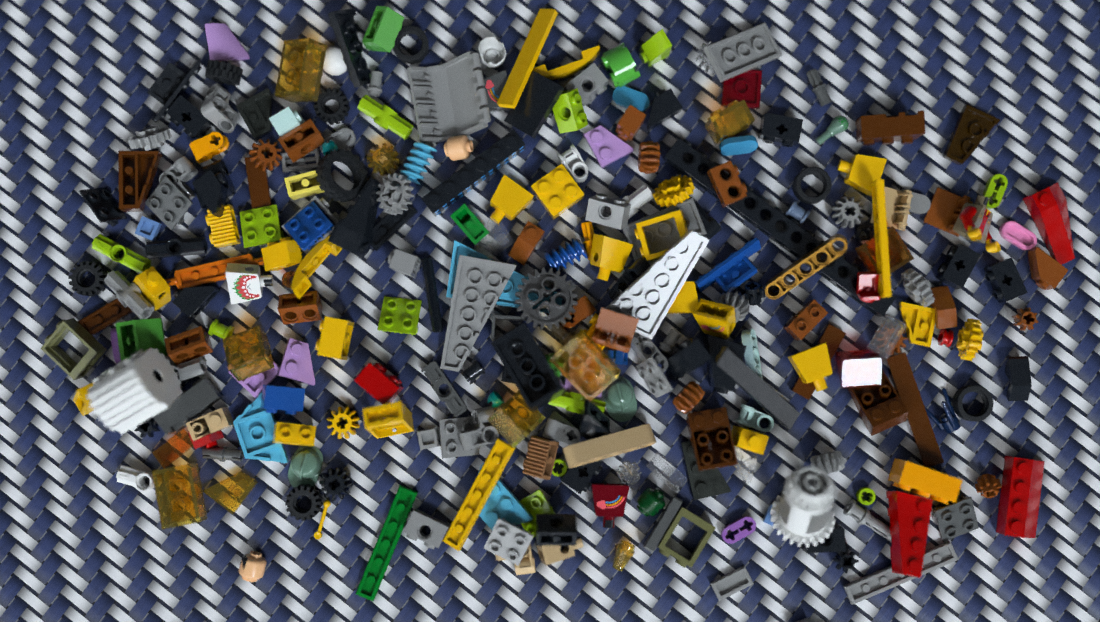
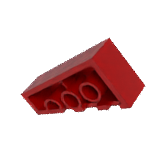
M886 491V497L889 501L887 511L888 516H890L892 572L921 578L933 499L899 491Z

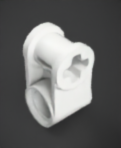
M571 145L570 149L564 153L557 154L559 161L575 182L582 183L587 179L588 167L574 145ZM576 169H583L585 174L577 176L574 172Z

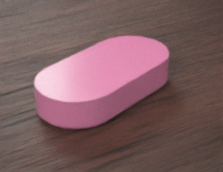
M1007 221L1000 226L999 232L1001 237L1019 249L1026 251L1036 246V235L1019 223Z

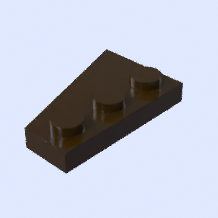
M965 105L943 158L962 165L975 151L979 143L987 137L991 129L999 123L1000 119Z

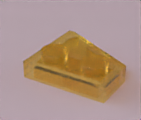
M241 471L205 489L203 492L230 513L235 514L258 482L244 471Z

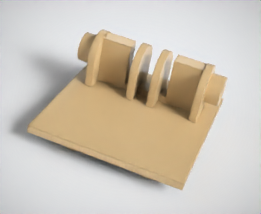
M884 186L887 227L905 231L907 218L910 214L909 209H911V198H913L912 191H900ZM873 211L870 223H873Z

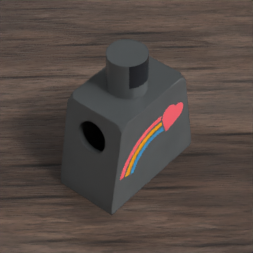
M506 70L484 79L485 86L481 87V89L485 88L488 105L485 107H489V112L511 109L497 105V101L508 79Z

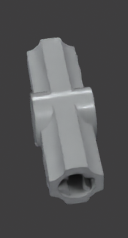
M119 271L109 272L104 281L116 294L119 302L124 307L128 306L140 319L150 317L154 311V306L143 296L139 287L133 282L130 283Z
M202 357L173 366L174 371L177 370L179 372L178 380L181 382L207 373V365Z

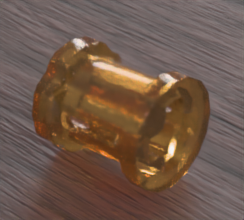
M290 271L283 274L282 283L285 287L291 289L292 283L289 279L294 277L295 272Z

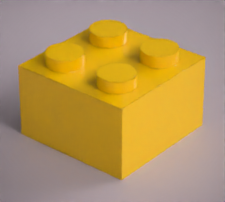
M562 163L531 185V190L553 220L583 199L585 195Z
M325 316V319L321 320L319 331L322 332L321 338L316 342L315 350L318 351L317 355L347 360L354 322Z

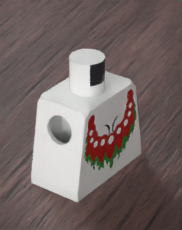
M227 263L225 273L231 304L259 299L262 297L263 287L273 286V276H261L259 265Z

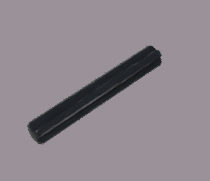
M430 257L423 258L422 266L432 331L438 333L443 331L433 261Z

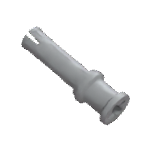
M852 499L846 504L843 510L844 515L851 516L857 520L859 525L868 526L891 542L890 527L872 516L867 508L863 509L857 505L855 500Z

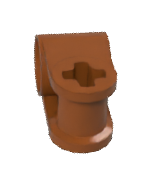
M586 295L576 301L578 302L577 306H572L576 310L575 313H569L573 316V323L567 322L565 325H562L563 327L572 328L597 310Z

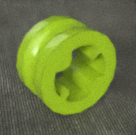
M555 459L554 464L559 462V465L562 463L564 467H562L561 473L552 470V474L556 477L563 476L567 471V465L563 460Z
M862 487L857 491L856 498L861 504L871 505L875 501L876 495L872 489ZM863 492L870 493V496H868L870 497V499L868 501L865 499L862 500L861 497L863 496Z

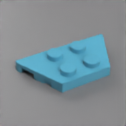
M260 393L258 398L233 421L244 457L246 459L287 463L289 460L284 445L272 443L276 421L273 413H266V409L260 408L262 393Z
M500 478L479 515L491 530H493L498 518H505L504 520L512 525L513 523L517 525L534 519Z

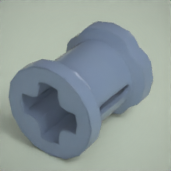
M794 201L785 212V215H790L801 225L811 211L804 210L797 204V201Z

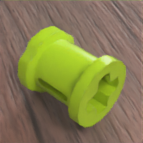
M215 319L210 325L208 335H216L222 338L224 342H228L233 334L234 327H228Z

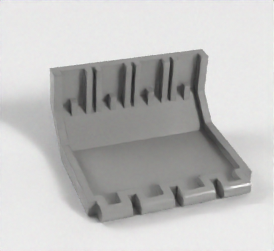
M468 51L442 65L431 67L411 66L407 68L420 142L437 143L447 141L449 137L467 136L488 127L491 117L489 107H485L488 105L485 88L481 89L485 84L482 70H478L481 67L479 53Z

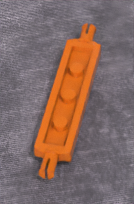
M246 254L180 269L174 272L173 278L164 280L169 286L176 285L179 290L227 280L225 273L227 263L263 265V257L254 259L252 254Z

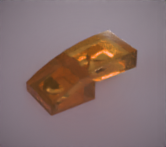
M183 429L168 439V442L156 449L152 454L165 469L190 450L193 444L189 434Z

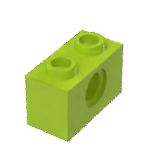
M578 88L563 91L553 107V113L560 134L577 131L588 125Z

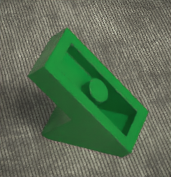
M465 203L450 215L456 225L475 245L489 233Z

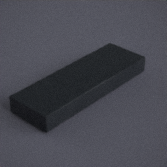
M411 204L407 205L408 210H403V214L391 215L388 213L374 226L370 245L376 251L418 213Z

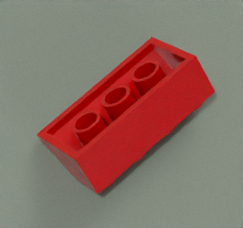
M1005 456L996 526L997 533L1021 538H1036L1045 461Z

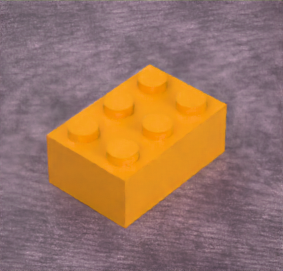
M896 458L888 477V481L894 482V487L910 491L912 488V493L927 498L930 496V499L948 504V501L956 503L963 481Z

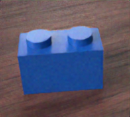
M263 384L260 408L266 409V413H277L278 410H285V414L297 415V412H303L305 389Z

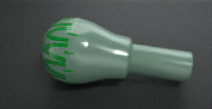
M841 115L835 117L826 128V131L815 139L816 142L821 145L829 137L845 131L849 126L848 119Z

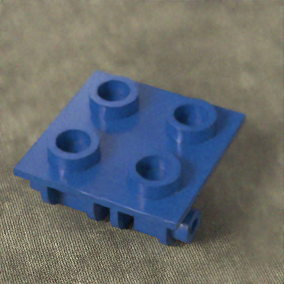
M314 201L309 203L284 225L304 251L306 249L309 250L316 243L315 240L319 242L318 238H323L322 234L325 235L330 230L332 231L334 226Z

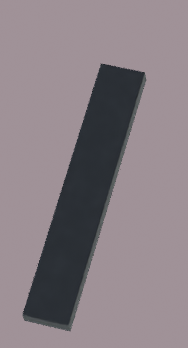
M723 347L713 364L786 429H791L800 413L728 348Z

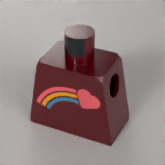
M592 483L595 515L603 516L604 528H615V517L624 516L629 485Z

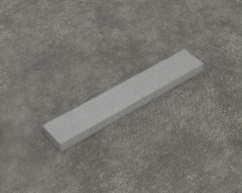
M950 541L925 551L921 576L959 560ZM892 565L843 585L850 604L853 605L917 577L893 573Z

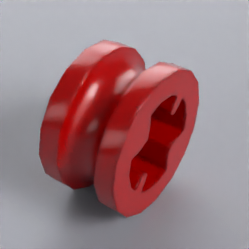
M941 329L938 335V345L942 346L945 344L946 347H950L954 337L953 331L949 330L947 332L946 329Z

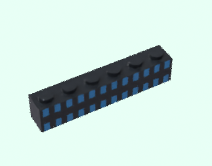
M513 129L421 199L436 217L525 150V143Z

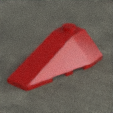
M1058 182L1023 198L1051 257L1061 265L1075 259L1067 201Z

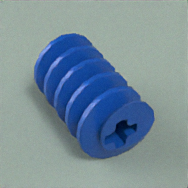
M572 238V245L566 241L565 249L558 245V252L552 248V255L545 252L544 256L549 267L552 270L558 271L560 270V265L567 269V262L574 265V258L579 262L581 261L580 255L588 258L580 240L577 241L575 238Z

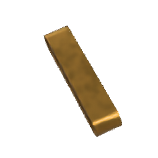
M842 234L833 235L771 278L765 287L766 296L772 300L780 298L844 254L847 250L846 237ZM840 240L844 243V246L837 249L833 246V243ZM819 252H825L828 256L826 259L821 260L816 255ZM803 263H808L811 265V269L804 271L800 266ZM791 274L795 277V280L789 282L785 279V276ZM775 285L779 288V291L771 292L769 287Z

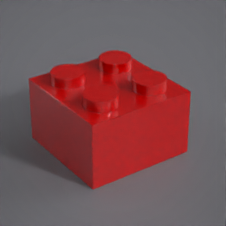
M369 362L354 381L382 405L391 403L404 388L401 385L402 381L395 375L387 374L386 371L388 369L381 363Z

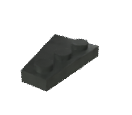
M691 441L681 443L693 500L732 492L718 468L704 471L698 470Z

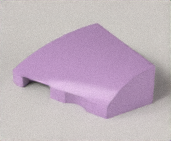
M205 24L210 60H218L219 62L232 60L235 62L250 59L249 54L242 47L227 24Z

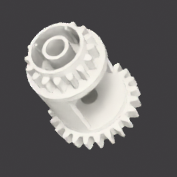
M812 465L809 467L802 466L801 469L795 470L787 477L782 495H778L776 501H773V508H771L770 521L774 522L773 529L778 528L777 535L784 534L783 540L789 538L790 545L796 541L798 547L801 546V543H804L806 548H808L810 542L816 546L818 541L823 543L825 538L828 539L830 532L832 533L836 519H834L835 512L832 511V505L836 497V488L832 478L827 475L826 471H822L820 467H812Z

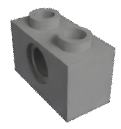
M593 63L564 86V91L578 88L584 107L592 101L591 97L595 94L600 95L607 89L608 79L597 65ZM589 83L592 85V89L586 91L582 88V85Z
M601 193L590 197L586 221L620 230L627 226L631 204L625 203V200L621 198H607V195ZM606 206L611 209V214L607 213Z
M395 249L394 253L391 252L388 259L389 268L412 278H416L422 262L417 256Z
M415 508L403 532L407 533L406 537L417 541V539L424 541L425 546L434 549L435 547H440L450 524ZM421 526H429L431 533L429 535L423 534Z

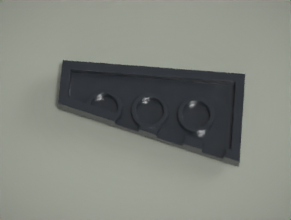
M356 10L333 11L328 13L330 24L336 35L337 44L340 46L343 60L349 71L350 80L354 88L370 84L366 59L362 58L361 54L364 50L363 44L359 42L357 35L360 32L359 25L355 24L354 21Z

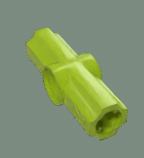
M368 95L362 97L358 104V110L374 119L373 121L382 128L389 129L402 139L406 140L412 133L414 126L399 117L390 107L381 105Z
M102 234L95 237L92 242V249L138 273H142L151 266L150 259ZM124 250V256L120 259L119 253Z
M570 391L548 404L581 414L584 401L587 399L602 413H604L606 402Z

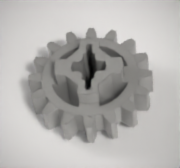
M151 126L136 131V135L127 140L131 149L141 147V150L147 151L163 146V142L172 138L169 128L159 129L158 126Z
M398 173L388 174V179H382L383 185L379 184L378 186L381 189L376 192V194L380 195L377 199L378 202H381L379 208L384 209V213L391 215L403 214V210H408L407 205L412 204L410 197H414V194H411L414 187L409 186L412 181L408 180L405 175Z
M911 268L901 273L902 282L905 287L904 291L915 303L919 302L920 305L928 307L935 302V298L932 296L931 284L921 273L917 274Z

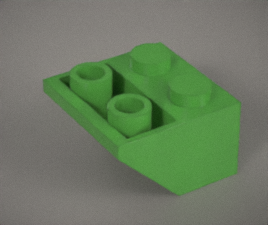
M376 6L362 40L366 49L390 53L395 46L396 37L402 28L405 17L387 6Z
M162 318L116 323L121 361L125 358L129 359L140 349L146 351L149 348H157L160 354L163 353L167 356Z

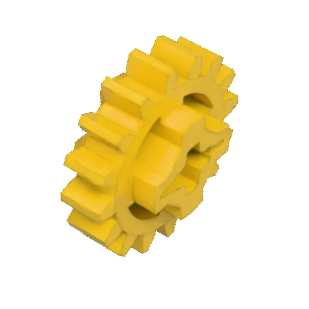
M681 175L677 177L672 176L670 180L665 179L662 183L658 184L659 188L654 189L653 196L657 205H660V207L666 205L669 208L672 205L676 206L678 202L683 203L686 199H689V195L694 193L695 187L691 178L687 177V175L683 177Z
M968 318L965 321L964 327L959 329L956 347L959 351L958 356H960V359L972 361L978 350H981L984 332L982 331L980 320Z

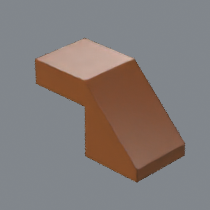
M947 285L931 287L935 302L929 305V307L935 310L936 328L958 327L956 306Z

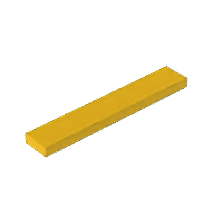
M539 9L497 101L499 107L516 108L558 15L555 9Z
M878 179L871 183L876 268L879 273L878 293L880 298L892 297L885 189L884 179Z
M497 438L443 538V542L458 551L461 550L515 450L514 446Z

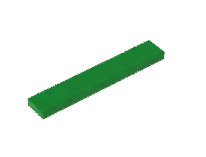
M402 485L399 486L356 595L371 601L375 600L417 497V491Z

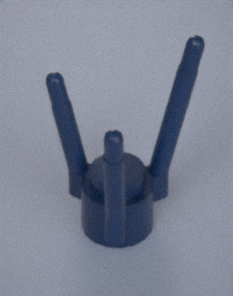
M943 388L942 391L946 403L942 401L941 404L946 415L941 417L942 422L926 407L925 409L927 415L937 424L940 430L945 429L946 433H952L961 426L947 391Z

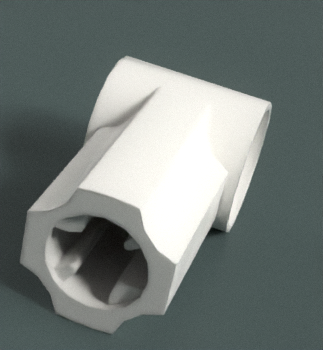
M645 184L631 195L622 198L625 200V203L631 204L629 219L642 206L654 198L651 190Z
M121 465L116 475L117 482L137 487L142 491L156 488L160 482V478L155 472H147ZM146 476L150 480L149 486L145 483Z

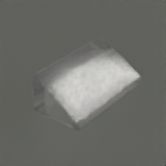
M886 315L867 348L888 359L906 329L905 323Z
M659 451L645 465L674 493L686 480V477Z

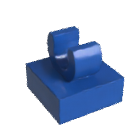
M608 350L607 358L615 359V364L628 365V353L619 350Z

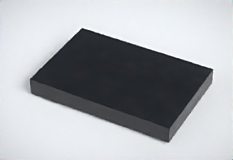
M533 71L516 108L510 109L504 121L535 139L564 88Z

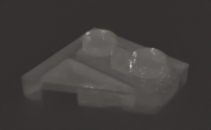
M489 219L485 226L489 233L474 245L473 249L493 259L514 245L515 241L501 221L497 224Z

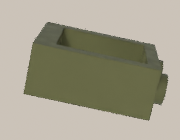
M74 318L61 320L56 325L54 333L45 338V344L41 347L73 380L85 377L107 350ZM69 331L89 349L78 364L58 346Z
M680 506L657 545L660 548L659 552L666 557L670 555L675 557V562L684 568L686 565L692 568L716 527L683 506ZM682 516L706 530L689 559L665 545Z

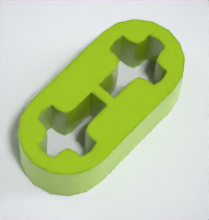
M996 174L990 177L982 196L989 198L994 194L992 197L994 203L989 204L988 200L987 209L999 206L1008 185V180L1003 174ZM999 179L1001 185L995 190L996 183L994 181Z

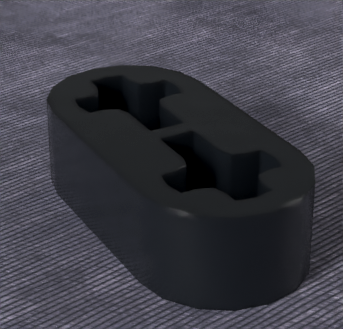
M871 218L855 229L854 235L858 241L865 242L874 237V223H870ZM861 228L863 230L870 228V231L866 233V236L860 235V233L862 232Z

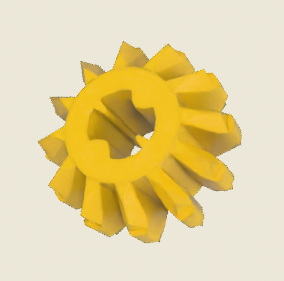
M338 407V413L334 410L331 411L334 418H327L328 421L332 422L327 428H334L331 435H335L338 432V439H341L343 434L348 439L350 438L349 432L352 435L356 434L353 428H360L359 424H355V421H359L360 417H353L356 414L355 410L349 414L350 407H346L344 411L342 407ZM343 417V420L348 421V424H345V428H343L344 425H340Z

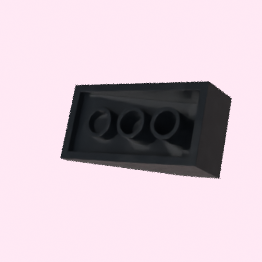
M525 323L492 342L494 349L530 410L535 412L567 392Z

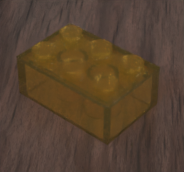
M311 38L284 40L275 96L292 103L318 101L327 45Z
M582 329L573 335L549 359L590 402L613 383L621 372L615 363Z
M197 462L152 471L162 529L207 520Z

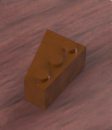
M924 110L918 111L916 115H905V112H900L899 115L886 116V114L860 116L856 120L857 143H863V145H874L875 142H882V145H891L894 142L912 144L914 140L925 134Z
M118 151L119 209L123 212L144 211L145 202L148 199L162 158V154L159 151Z

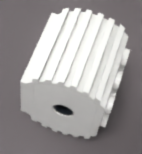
M149 348L146 351L140 349L129 359L125 358L116 364L117 366L110 367L92 381L94 384L88 388L87 399H90V406L94 408L93 412L95 415L98 414V419L100 421L103 420L106 427H111L110 430H117L120 434L127 432L168 408L183 393L180 388L181 381L178 380V374L174 371L173 365H170V361L166 360L163 353L160 354L157 348Z

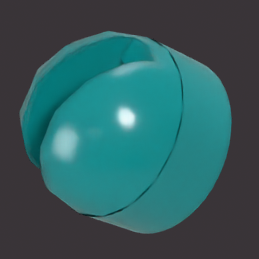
M329 140V143L325 141L322 145L324 156L334 150H338L337 144L332 140Z
M493 391L487 398L488 404L490 402L493 403V408L499 407L504 402L503 398L496 391Z

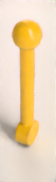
M329 500L323 502L324 509L318 530L314 534L315 539L322 537L321 530L326 512L331 505Z

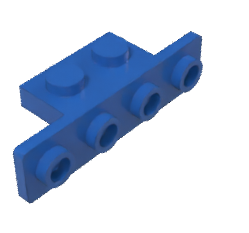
M755 238L746 242L740 250L731 253L726 260L716 264L707 274L701 275L695 282L699 292L704 291L716 282L727 293L729 290L733 291L758 273L748 258L761 249L759 239Z

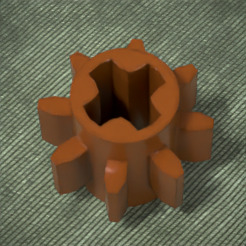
M1030 307L1024 310L1022 308L1017 309L1018 314L1012 316L1015 321L1013 326H1020V331H1025L1026 327L1028 330H1033V324L1039 323L1036 320L1038 313L1030 312Z
M992 474L979 476L977 484H975L977 493H981V496L985 498L997 496L1000 492L999 488L1002 487L1000 480L996 479Z

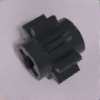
M748 282L745 285V289L741 290V295H744V298L749 300V305H758L762 302L761 298L766 297L765 289H763L762 284L759 285L757 282Z
M151 417L137 425L135 431L141 433L140 437H146L147 434L149 437H154L153 432L160 431V429L158 428V423Z
M846 548L844 552H836V558H832L833 561L837 562L836 569L839 570L843 567V572L845 573L848 572V569L855 570L854 565L859 561L854 559L853 556L856 554L854 551L848 554V549ZM844 557H847L848 562L846 564L843 560Z

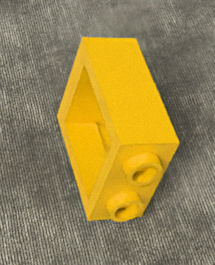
M682 210L636 223L637 228L634 229L637 240L640 239L642 247H640L642 258H646V261L655 260L669 250L651 254L643 227L675 218L680 238H682L688 232Z
M401 401L362 409L365 429L377 439L414 431L412 413Z

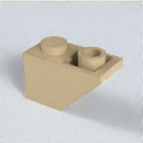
M228 407L219 408L186 423L193 441L234 425Z

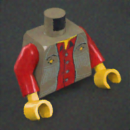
M977 195L974 204H964L953 227V231L966 240L982 244L986 243V251L990 253L1001 251L999 242H992L993 238L989 233L993 213L986 208L989 198Z

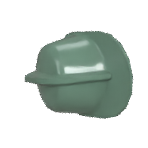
M614 376L608 379L603 387V396L609 415L619 422H626L632 419L637 411V401L630 381L621 376Z
M301 446L294 453L288 470L289 483L294 488L301 484H310L311 487L316 484L323 465V455L317 447Z

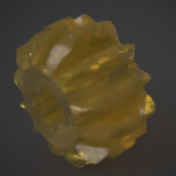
M383 143L382 148H380L376 144V151L373 149L369 150L373 156H367V160L371 161L368 167L373 168L375 174L380 170V175L384 176L385 171L388 174H392L391 168L397 170V166L394 163L400 162L398 158H395L399 154L397 151H393L394 147L392 145L387 148L386 143ZM383 156H385L387 160L381 163L379 159H383Z

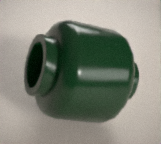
M646 488L637 498L638 510L647 517L649 515H657L665 506L664 493L659 488Z

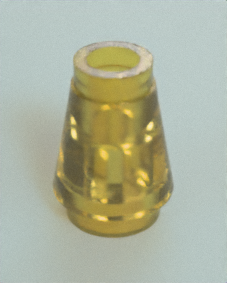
M621 540L620 544H617L612 566L614 569L624 570L635 553V546L632 543Z

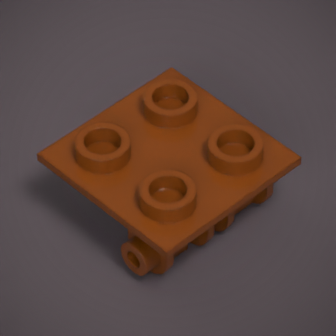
M937 187L931 201V207L927 211L923 222L959 237V234L953 231V227L964 204L973 202L970 201L971 198L968 196L960 197Z
M601 307L591 342L628 353L639 318Z

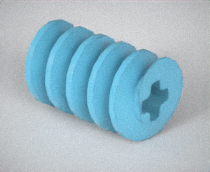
M415 142L413 146L416 149L410 150L413 156H407V160L410 163L403 164L407 170H400V173L407 176V179L413 183L421 185L417 179H424L420 173L427 172L424 165H431L427 158L433 159L434 157L430 152H437V150L425 143Z

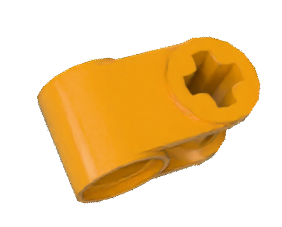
M211 132L200 139L194 140L189 146L196 161L203 163L226 151L229 147V140L219 132Z

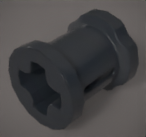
M476 360L465 371H460L470 385L473 384V380L478 376L486 373Z

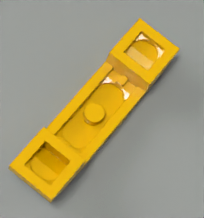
M598 45L581 51V60L547 71L544 64L533 68L532 72L535 71L549 80L569 77L590 65L599 55L600 47Z
M330 236L314 246L299 264L291 285V289L298 299L311 287L310 276L331 253L337 256L342 248L328 241Z

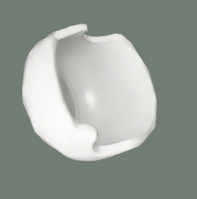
M494 36L485 37L480 41L477 49L480 61L488 67L495 68L500 66L506 57L504 43L499 42Z
M337 46L327 48L321 56L322 68L332 76L341 75L347 71L341 49Z

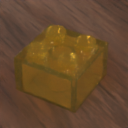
M735 100L728 104V108L721 111V109H718L710 114L705 127L715 146L724 139L731 138L748 129L755 121L745 100L740 102Z
M259 325L222 339L228 369L237 381L274 368L268 337Z
M518 390L487 420L515 448L545 417L539 410L535 412L530 410Z

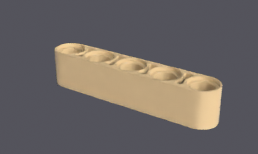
M644 424L563 448L568 467L575 468L651 446L656 443V439L651 425Z

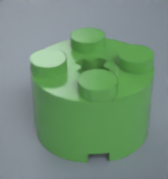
M624 43L603 53L601 57L602 64L606 71H611L610 76L615 88L618 86L621 88L641 77L639 71H636V64Z

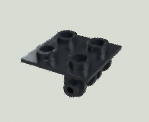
M106 187L79 191L100 223L107 222L108 225L113 227L119 223L117 220L127 219L124 212L119 209V205L113 198L112 193Z

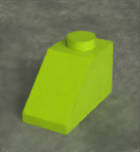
M663 29L641 45L639 56L642 62L647 63L649 67L668 57L671 51L672 44Z

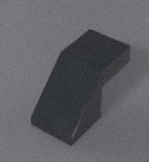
M1028 356L1008 357L1005 374L1010 382L1006 397L1008 401H1028L1032 386Z

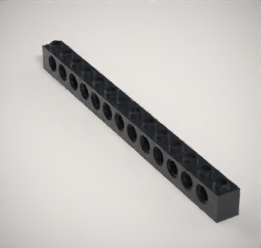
M678 138L663 160L683 175L690 177L694 183L719 200L708 174H701L698 171V167L705 166L708 172L720 164L715 161L712 163L707 159V155L704 152L696 151L692 148V144L689 141ZM683 155H690L692 162L686 163L683 160ZM723 170L720 171V176L723 179L729 178V174ZM746 185L747 196L727 206L798 259L808 253L806 249L808 244L812 245L815 249L824 242L814 238L815 234L810 230H804L799 227L800 224L795 219H789L784 216V212L780 208H774L769 205V201L765 197L754 194V190ZM746 199L751 200L753 208H747L744 201ZM760 211L768 213L767 220L760 217ZM776 222H781L783 224V231H779L776 229ZM792 233H796L799 236L797 243L792 241ZM819 252L816 256L822 260L823 256L828 255L825 252ZM844 255L839 256L829 265L817 271L819 275L876 317H882L896 299L892 295V297L880 298V300H875L872 303L861 301L856 294V287L853 281L857 278V272H861L862 269L856 264L852 263L851 265L848 263ZM839 267L844 268V277H841L838 274Z

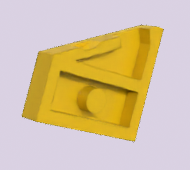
M899 302L909 343L930 347L935 326V310L933 308Z

